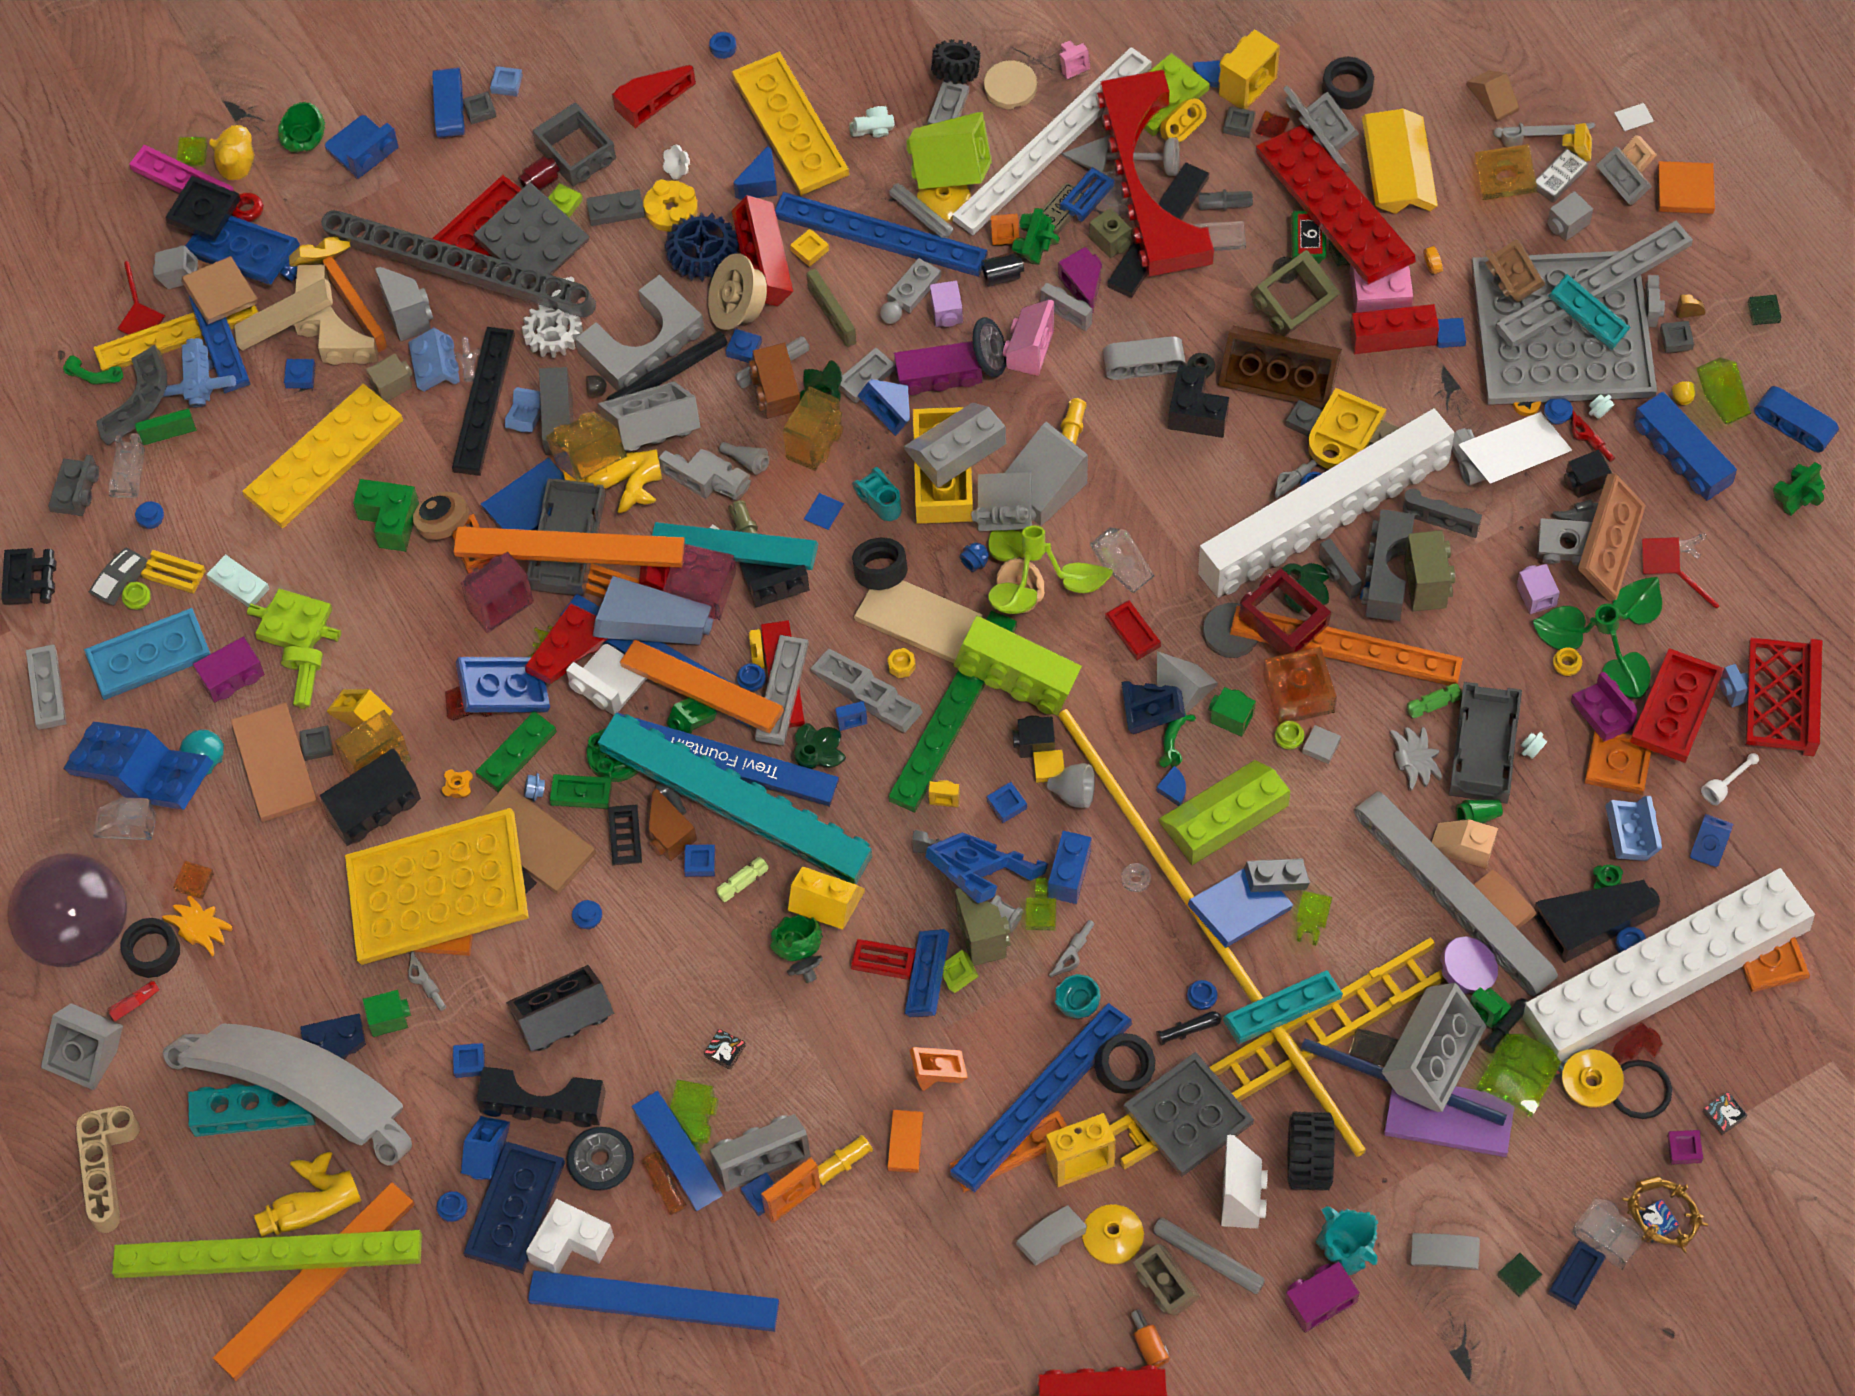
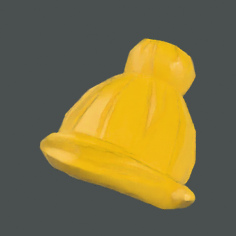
M232 125L223 131L217 140H209L211 148L214 149L213 160L215 167L221 176L227 180H240L247 176L254 161L255 154L251 143V133L241 125Z

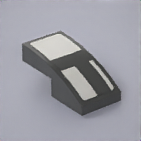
M127 547L124 548L99 574L89 592L114 606L128 581H137L148 559Z

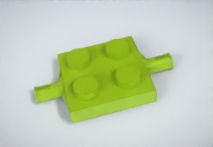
M279 588L272 602L266 608L250 603V607L248 606L247 609L248 615L262 618L255 632L256 638L284 648L289 646L313 648L322 637L335 640L336 642L341 637V630L327 626V620L332 612L330 603Z

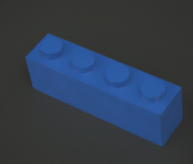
M1664 391L1637 408L1634 419L1637 431L1641 435H1645L1653 443L1655 450L1671 462L1676 473L1682 474L1687 479L1695 493L1701 494L1708 501L1733 484L1737 472L1735 466Z

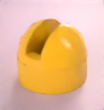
M1679 382L1672 386V395L1676 403L1688 405L1694 400L1695 388L1692 382Z

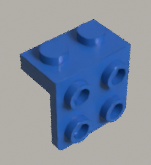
M366 115L359 116L325 143L326 150L358 179L399 148L394 128L388 123L379 128Z

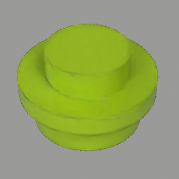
M140 582L129 583L122 592L124 605L133 610L144 608L151 599L149 588Z
M1285 721L1277 727L1275 740L1284 749H1295L1303 743L1304 730L1294 721Z

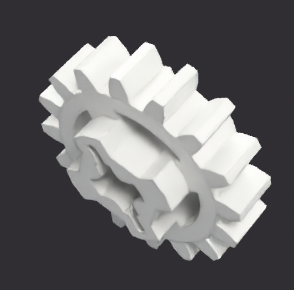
M539 305V310L537 311L532 308L529 310L531 317H524L525 325L522 326L525 344L530 345L533 353L540 350L541 357H544L547 352H550L552 358H555L556 352L560 351L562 355H566V348L575 349V338L583 332L580 317ZM568 324H570V330H569V332H567V330H568V326H567V325H568ZM538 326L537 334L535 335V328Z

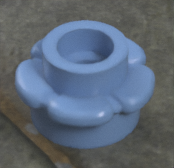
M536 773V776L527 775L524 797L532 799L533 802L537 800V797H543L545 780L539 778V773Z

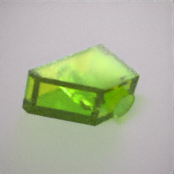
M1719 357L1696 368L1704 395L1725 424L1728 425L1751 414L1737 362Z

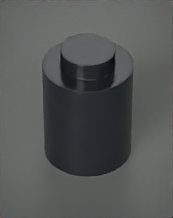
M1014 252L981 260L983 276L988 287L1020 279V273L1024 272L1022 259L1020 256L1016 257Z

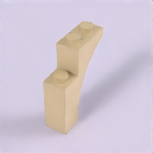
M298 265L295 293L323 278L329 281L325 265ZM331 305L294 324L298 336L314 337L319 335L318 349L323 363L338 365L340 363L367 364L369 362H378V350L375 339L356 332L347 326L336 315Z

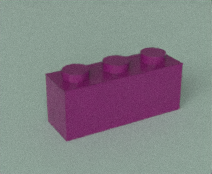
M973 341L894 353L898 384L907 385L909 395H917L921 392L933 390L944 391L948 388L960 386L972 387L982 383V368L976 359Z

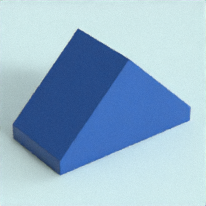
M767 146L733 182L735 198L742 200L746 195L755 198L777 196L773 156L770 147Z
M871 379L857 395L895 436L900 433L910 420L907 385Z

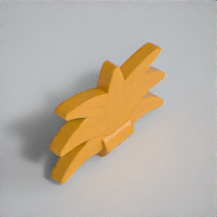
M187 896L191 907L173 905V909L181 916L164 915L162 919L176 926L179 929L178 935L192 945L196 943L202 945L213 957L215 952L211 939L224 945L225 941L220 930L232 931V926L214 917L216 913L214 906L203 911L200 904L193 897Z

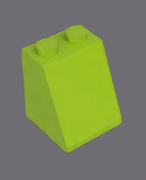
M983 112L914 128L907 139V152L913 158L911 167L912 177L914 180H917L918 189L980 184L992 163Z

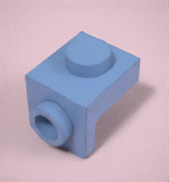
M516 387L513 391V405L505 418V428L515 429L519 432H533L541 417L540 391Z
M1736 664L1725 667L1719 681L1723 695L1727 697L1731 707L1747 703L1748 673L1740 674Z

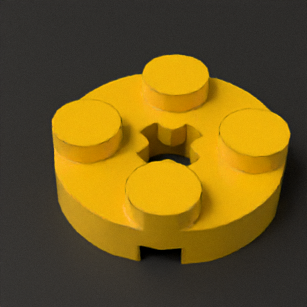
M658 180L644 197L643 207L645 216L654 228L661 231L672 232V224L679 225L680 217L688 220L690 213L694 217L698 213L695 190L691 186L679 181ZM675 203L677 207H672L671 210H667L666 204Z

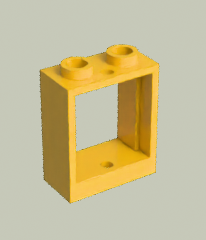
M1104 1113L1046 1134V1162L1057 1188L1115 1166L1116 1140ZM1079 1128L1082 1132L1080 1134H1076L1074 1130Z

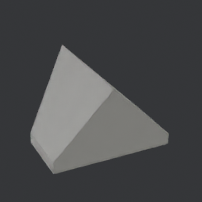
M1157 651V686H1177L1182 691L1186 714L1218 685V682L1197 664Z

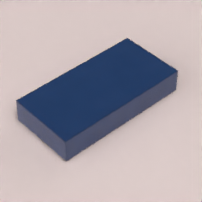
M1578 1241L1551 1286L1548 1295L1576 1310L1605 1261L1606 1255Z

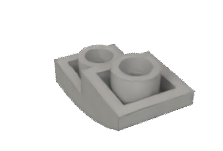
M1067 1205L1031 1228L1017 1240L1016 1245L1036 1266L1059 1254L1062 1245L1084 1235L1087 1225Z
M1413 1233L1411 1264L1417 1267L1479 1270L1480 1238L1448 1234Z

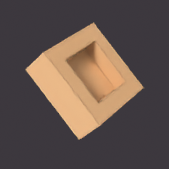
M1636 135L1622 150L1640 173L1657 156L1640 136Z

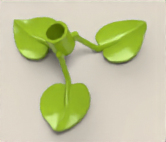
M1028 526L1022 532L1016 530H995L991 532L989 537V552L995 559L1007 562L1010 559L1025 557L1022 580L1019 586L1014 583H1001L994 586L989 592V603L1000 612L1009 614L1023 613L1030 610L1036 604V590L1025 588L1030 560L1036 561L1041 559L1045 552L1057 576L1064 579V587L1073 592H1093L1099 589L1113 574V569L1087 563H1070L1065 565L1061 571L1051 551V544L1045 543V530L1040 526Z

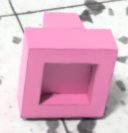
M1071 41L1061 44L1063 51L1060 53L1061 69L1066 79L1090 69L1088 49L1083 43L1075 46Z

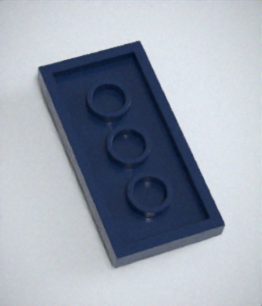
M506 1141L466 1245L465 1257L523 1274L529 1260L526 1251L543 1223L565 1164L564 1158Z

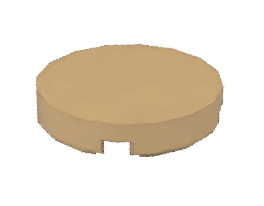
M1014 60L1002 61L987 71L984 78V90L988 100L995 106L1004 109H1014V107L1020 105L1023 107L1034 99L1037 92V79L1032 68L1026 64Z

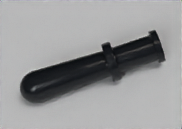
M1520 998L1516 1000L1501 1022L1492 1027L1493 1032L1486 1041L1481 1043L1485 1051L1491 1054L1494 1053L1501 1040L1509 1037V1031L1523 1017L1525 1003L1528 1002L1526 999Z
M1212 1011L1185 1023L1179 1021L1172 1028L1156 1031L1158 1041L1161 1045H1165L1166 1042L1177 1038L1181 1040L1186 1039V1035L1219 1025L1222 1017L1219 1012Z

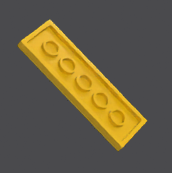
M780 51L732 71L733 80L800 196L849 176V168Z
M363 383L242 491L244 497L283 529L403 421L402 414Z

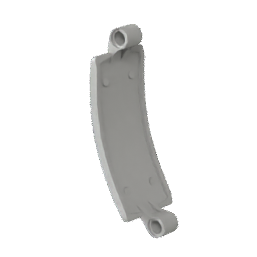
M221 1024L208 1034L182 1035L164 1048L162 1052L165 1062L173 1069L178 1070L186 1066L188 1068L215 1072L239 1078L272 1090L311 1112L353 1143L363 1145L372 1137L376 1157L385 1165H394L412 1148L410 1136L393 1120L402 1112L403 1104L382 1085L357 1067L305 1040L253 1026Z

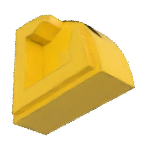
M760 629L750 630L752 663L765 668Z

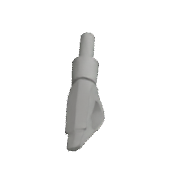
M1313 459L1307 464L1303 463L1295 471L1281 473L1277 480L1275 497L1278 498L1280 495H1284L1291 490L1318 463Z
M1088 920L1081 932L1075 934L1069 947L1054 967V970L1049 974V977L1071 971L1079 965L1080 958L1078 952L1087 942L1086 936L1095 925L1093 921ZM1070 959L1074 960L1072 965L1064 967V964Z
M411 951L408 969L409 981L414 984H421L428 998H432L439 1010L443 1011L446 1009V1005L438 994L440 992L439 988L429 977L419 959L415 956L414 951ZM414 967L419 971V976L414 977L412 975Z

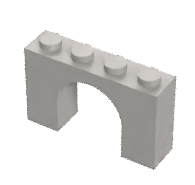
M660 274L639 289L641 306L662 325L661 332L652 342L638 347L622 345L614 340L597 322L575 338L578 354L617 391L625 386H629L643 375L657 368L670 356L678 354L684 345L691 340H696L704 331L702 314Z

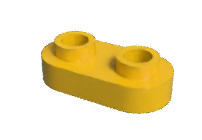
M1193 98L1184 100L1161 123L1160 132L1163 139L1166 141L1168 138L1177 137L1178 142L1185 140L1205 120L1206 107L1204 103L1199 99ZM1188 109L1191 111V117L1188 116ZM1171 126H1172L1173 129H1174L1173 134L1171 133V130H1170V127H1171Z

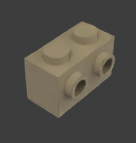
M1156 1244L1133 1262L1138 1269L1136 1272L1137 1277L1146 1288L1150 1286L1156 1295L1154 1298L1156 1304L1164 1313L1168 1312L1169 1314L1178 1315L1201 1298L1199 1292L1166 1246Z

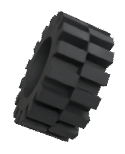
M950 39L949 43L946 40L941 41V44L937 43L933 48L932 74L937 75L936 78L939 80L944 78L946 83L949 80L953 81V84H957L958 81H961L962 84H965L967 80L971 82L979 74L980 50L977 51L978 48L976 46L971 47L972 43L967 42L963 44V40L955 42L954 39Z

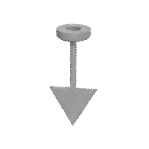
M1110 135L1062 153L1063 157L1088 169L1093 167L1104 173L1106 159H1117L1115 153H1108V137H1111ZM1177 137L1168 138L1165 141L1163 153H1134L1133 159L1163 160L1166 174L1176 176L1180 160Z

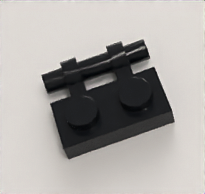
M33 548L4 550L1 600L4 605L32 603L33 593H40L41 603H51L52 594L55 593L53 572L56 571L57 561L54 559V550H43L42 558H35ZM34 571H42L41 580H34Z

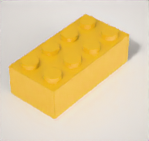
M964 407L913 409L914 439ZM914 461L917 524L973 522L971 467L937 488Z

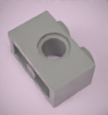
M1541 518L1538 524L1536 558L1543 559L1544 563L1549 564L1560 563V560L1572 561L1573 565L1579 566L1592 522ZM1560 539H1571L1574 542V547L1571 549L1562 547Z

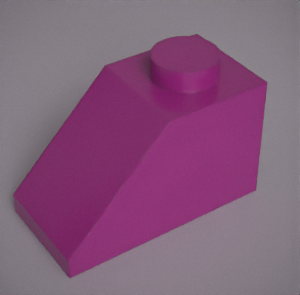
M1084 247L1058 262V277L1076 300H1082L1092 308L1093 314L1101 282L1102 263L1096 254L1092 255L1087 247Z

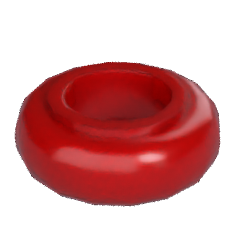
M250 192L239 194L241 200L231 215L248 222L257 220L263 213L264 205L261 198ZM246 204L254 205L248 211L240 210Z

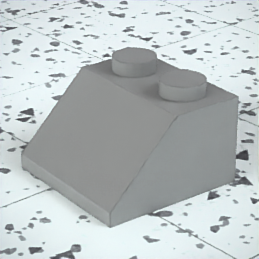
M382 267L375 268L384 302L400 342L429 331L431 329L429 320L433 319L425 289L419 290L417 282L413 278Z
M72 1003L52 1016L41 1068L94 1090L117 1053L123 1025Z

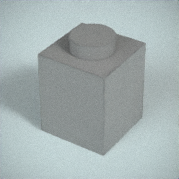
M1574 191L1550 208L1547 224L1554 234L1567 241L1590 225L1593 208Z
M185 245L155 253L153 273L155 278L167 289L183 286L181 282L182 276L198 270V258Z

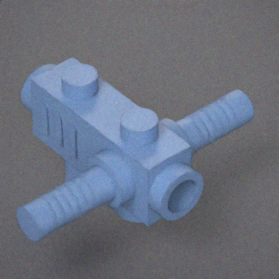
M188 339L186 344L182 345L183 380L179 384L168 385L163 397L183 394L184 399L189 401L190 407L206 406V401H210V394L213 389L235 386L236 378L234 375L210 378L209 370L214 367V364L208 358V347L203 345L202 339Z

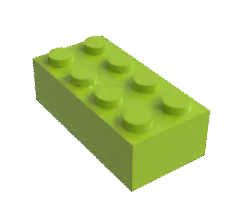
M977 615L953 665L966 676H975L993 689H1002L1010 693L1014 699L1021 702L1027 701L1037 706L1041 712L1058 716L1082 667Z

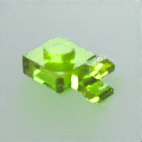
M1036 878L1035 898H1026V930H1056V898H1047L1048 878Z

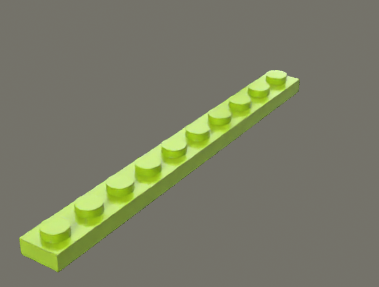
M420 1230L121 1244L115 1245L112 1274L115 1278L421 1264L422 1233Z

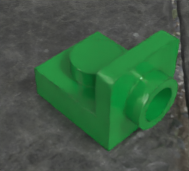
M688 698L673 705L667 720V726L691 734L694 729L714 721L717 712L705 704Z
M1479 987L1471 996L1470 1003L1489 1028L1497 1024L1511 1009V1006L1491 988L1485 991Z

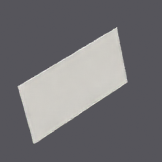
M1542 412L1458 444L1490 484L1572 451Z

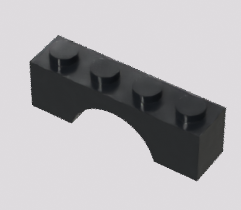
M483 1067L476 1101L480 1112L492 1117H499L501 1114L513 1115V1117L519 1120L539 1118L551 1124H559L561 1121L573 1122L574 1125L579 1127H590L591 1125L600 1126L606 1091L603 1080L572 1077L568 1085L558 1093L549 1096H535L527 1093L518 1085L513 1070Z

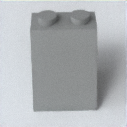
M1045 422L1005 471V473L1031 472L1032 521L1034 520L1042 526L1087 484L1088 454L1048 422Z

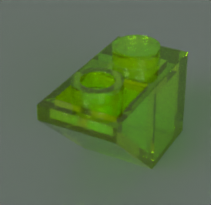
M677 1079L670 1109L696 1151L701 1153L703 1143L708 1144L710 1140L711 1126L708 1124L710 1116L716 1115L719 1098L715 1097L713 1086Z

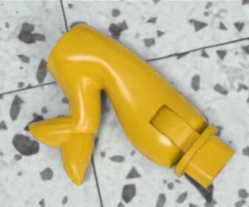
M657 449L600 456L582 463H575L574 468L563 469L565 480L594 483V486L603 485L604 490L629 478L620 500L618 513L628 511L635 503L643 505L654 503L656 499L642 487L647 483L662 480Z
M332 1152L320 1154L313 1162L305 1160L291 1161L289 1164L303 1178L309 1180L314 1187L321 1191L295 1192L284 1195L272 1203L273 1210L269 1205H266V1210L254 1214L261 1237L273 1232L277 1236L282 1232L310 1226L362 1201L350 1170L328 1175L326 1171L333 1154Z

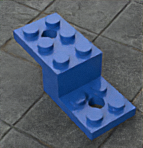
M93 721L91 726L86 729L84 737L77 748L70 754L69 760L63 769L73 776L105 780L128 801L184 810L214 762L207 755L169 750L148 729Z

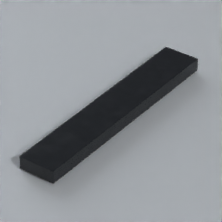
M1185 162L1158 205L1182 220L1208 181L1209 172ZM1133 242L1108 281V288L1130 298L1134 296L1148 274L1147 268L1141 267L1140 243L1135 244Z
M487 327L452 465L453 473L481 476L515 337L514 330Z

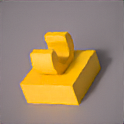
M1586 123L1575 124V135H1563L1562 146H1566V149H1569L1574 154L1577 153V156L1584 161H1591L1592 137Z

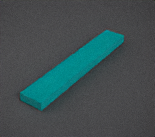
M655 522L652 536L684 537V556L787 568L805 565L806 570H813L819 545L816 540Z

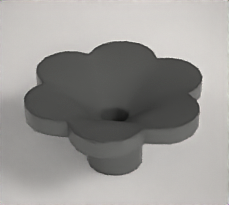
M821 955L806 958L793 964L787 973L789 976L803 974L806 983L812 982L817 979L814 968L820 964L823 958Z

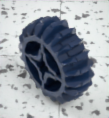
M702 211L698 217H694L690 213L688 220L680 217L679 225L672 224V232H667L665 244L666 257L669 263H671L673 270H679L681 277L688 274L691 281L695 277H699L702 283L705 277L710 276L712 279L720 263L729 255L737 253L739 249L737 234L730 222L725 223L722 216L715 219L713 213L705 217Z

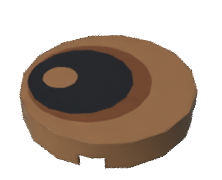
M455 492L436 493L426 498L417 506L413 514V523L417 531L427 539L438 540L447 538L454 534L453 531L457 527H463L469 518V508L464 498Z

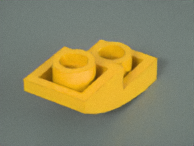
M327 237L316 247L309 244L301 245L289 256L290 266L323 264L322 260L329 256L334 259L339 257L350 247V242L340 241L337 237Z

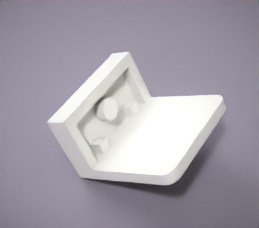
M609 644L602 645L583 668L573 662L566 670L569 686L576 693L583 694L592 700L597 707L605 709L612 715L621 710L647 678L621 667L620 661L624 654Z

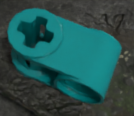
M874 467L871 469L872 473L862 480H855L852 483L853 488L859 498L867 503L879 518L884 521H894L902 513L900 492L887 479L881 469Z

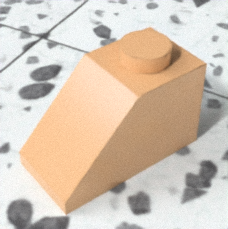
M1470 819L1438 823L1432 843L1444 856L1486 869L1498 828Z

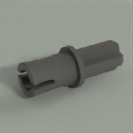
M1223 189V192L1199 193V210L1224 209V211H1227V208L1251 207L1253 205V194L1251 191L1226 192V189Z

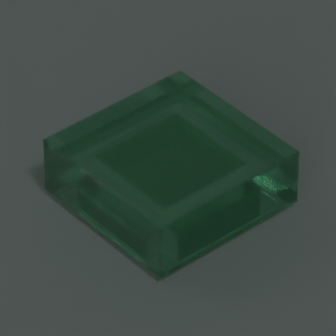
M1777 294L1749 297L1748 306L1752 325L1781 322L1782 317Z
M1519 1253L1498 1272L1497 1276L1520 1298L1541 1279L1542 1273Z

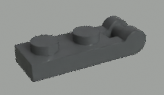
M1412 488L1405 493L1402 511L1415 514L1414 519L1473 538L1477 537L1481 525V514L1468 508L1462 509L1449 505L1443 500H1433L1424 497L1417 489Z

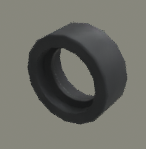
M1349 56L1337 58L1325 68L1322 83L1323 94L1328 92L1341 109L1359 108L1366 104L1372 96L1374 84L1373 71L1365 61L1359 58ZM1350 74L1360 78L1364 82V86L1357 91L1346 92L1336 88L1332 81L1339 75Z
M879 537L869 539L861 543L852 555L855 579L860 585L868 589H889L898 585L906 577L908 567L905 549L898 541L891 538ZM887 558L895 561L892 565L882 569L865 567L868 562L874 559Z
M156 918L141 919L127 928L120 941L121 954L127 966L138 976L146 978L159 977L169 972L176 965L180 956V943L172 927L164 920ZM148 934L164 936L168 947L160 958L150 962H142L135 958L133 948L140 938Z
M1123 1033L1113 1036L1099 1047L1095 1055L1094 1069L1097 1078L1104 1087L1114 1093L1126 1094L1142 1088L1151 1080L1155 1071L1156 1059L1152 1048L1143 1038L1136 1034ZM1127 1046L1138 1055L1141 1071L1134 1080L1122 1081L1111 1071L1109 1055L1116 1047Z

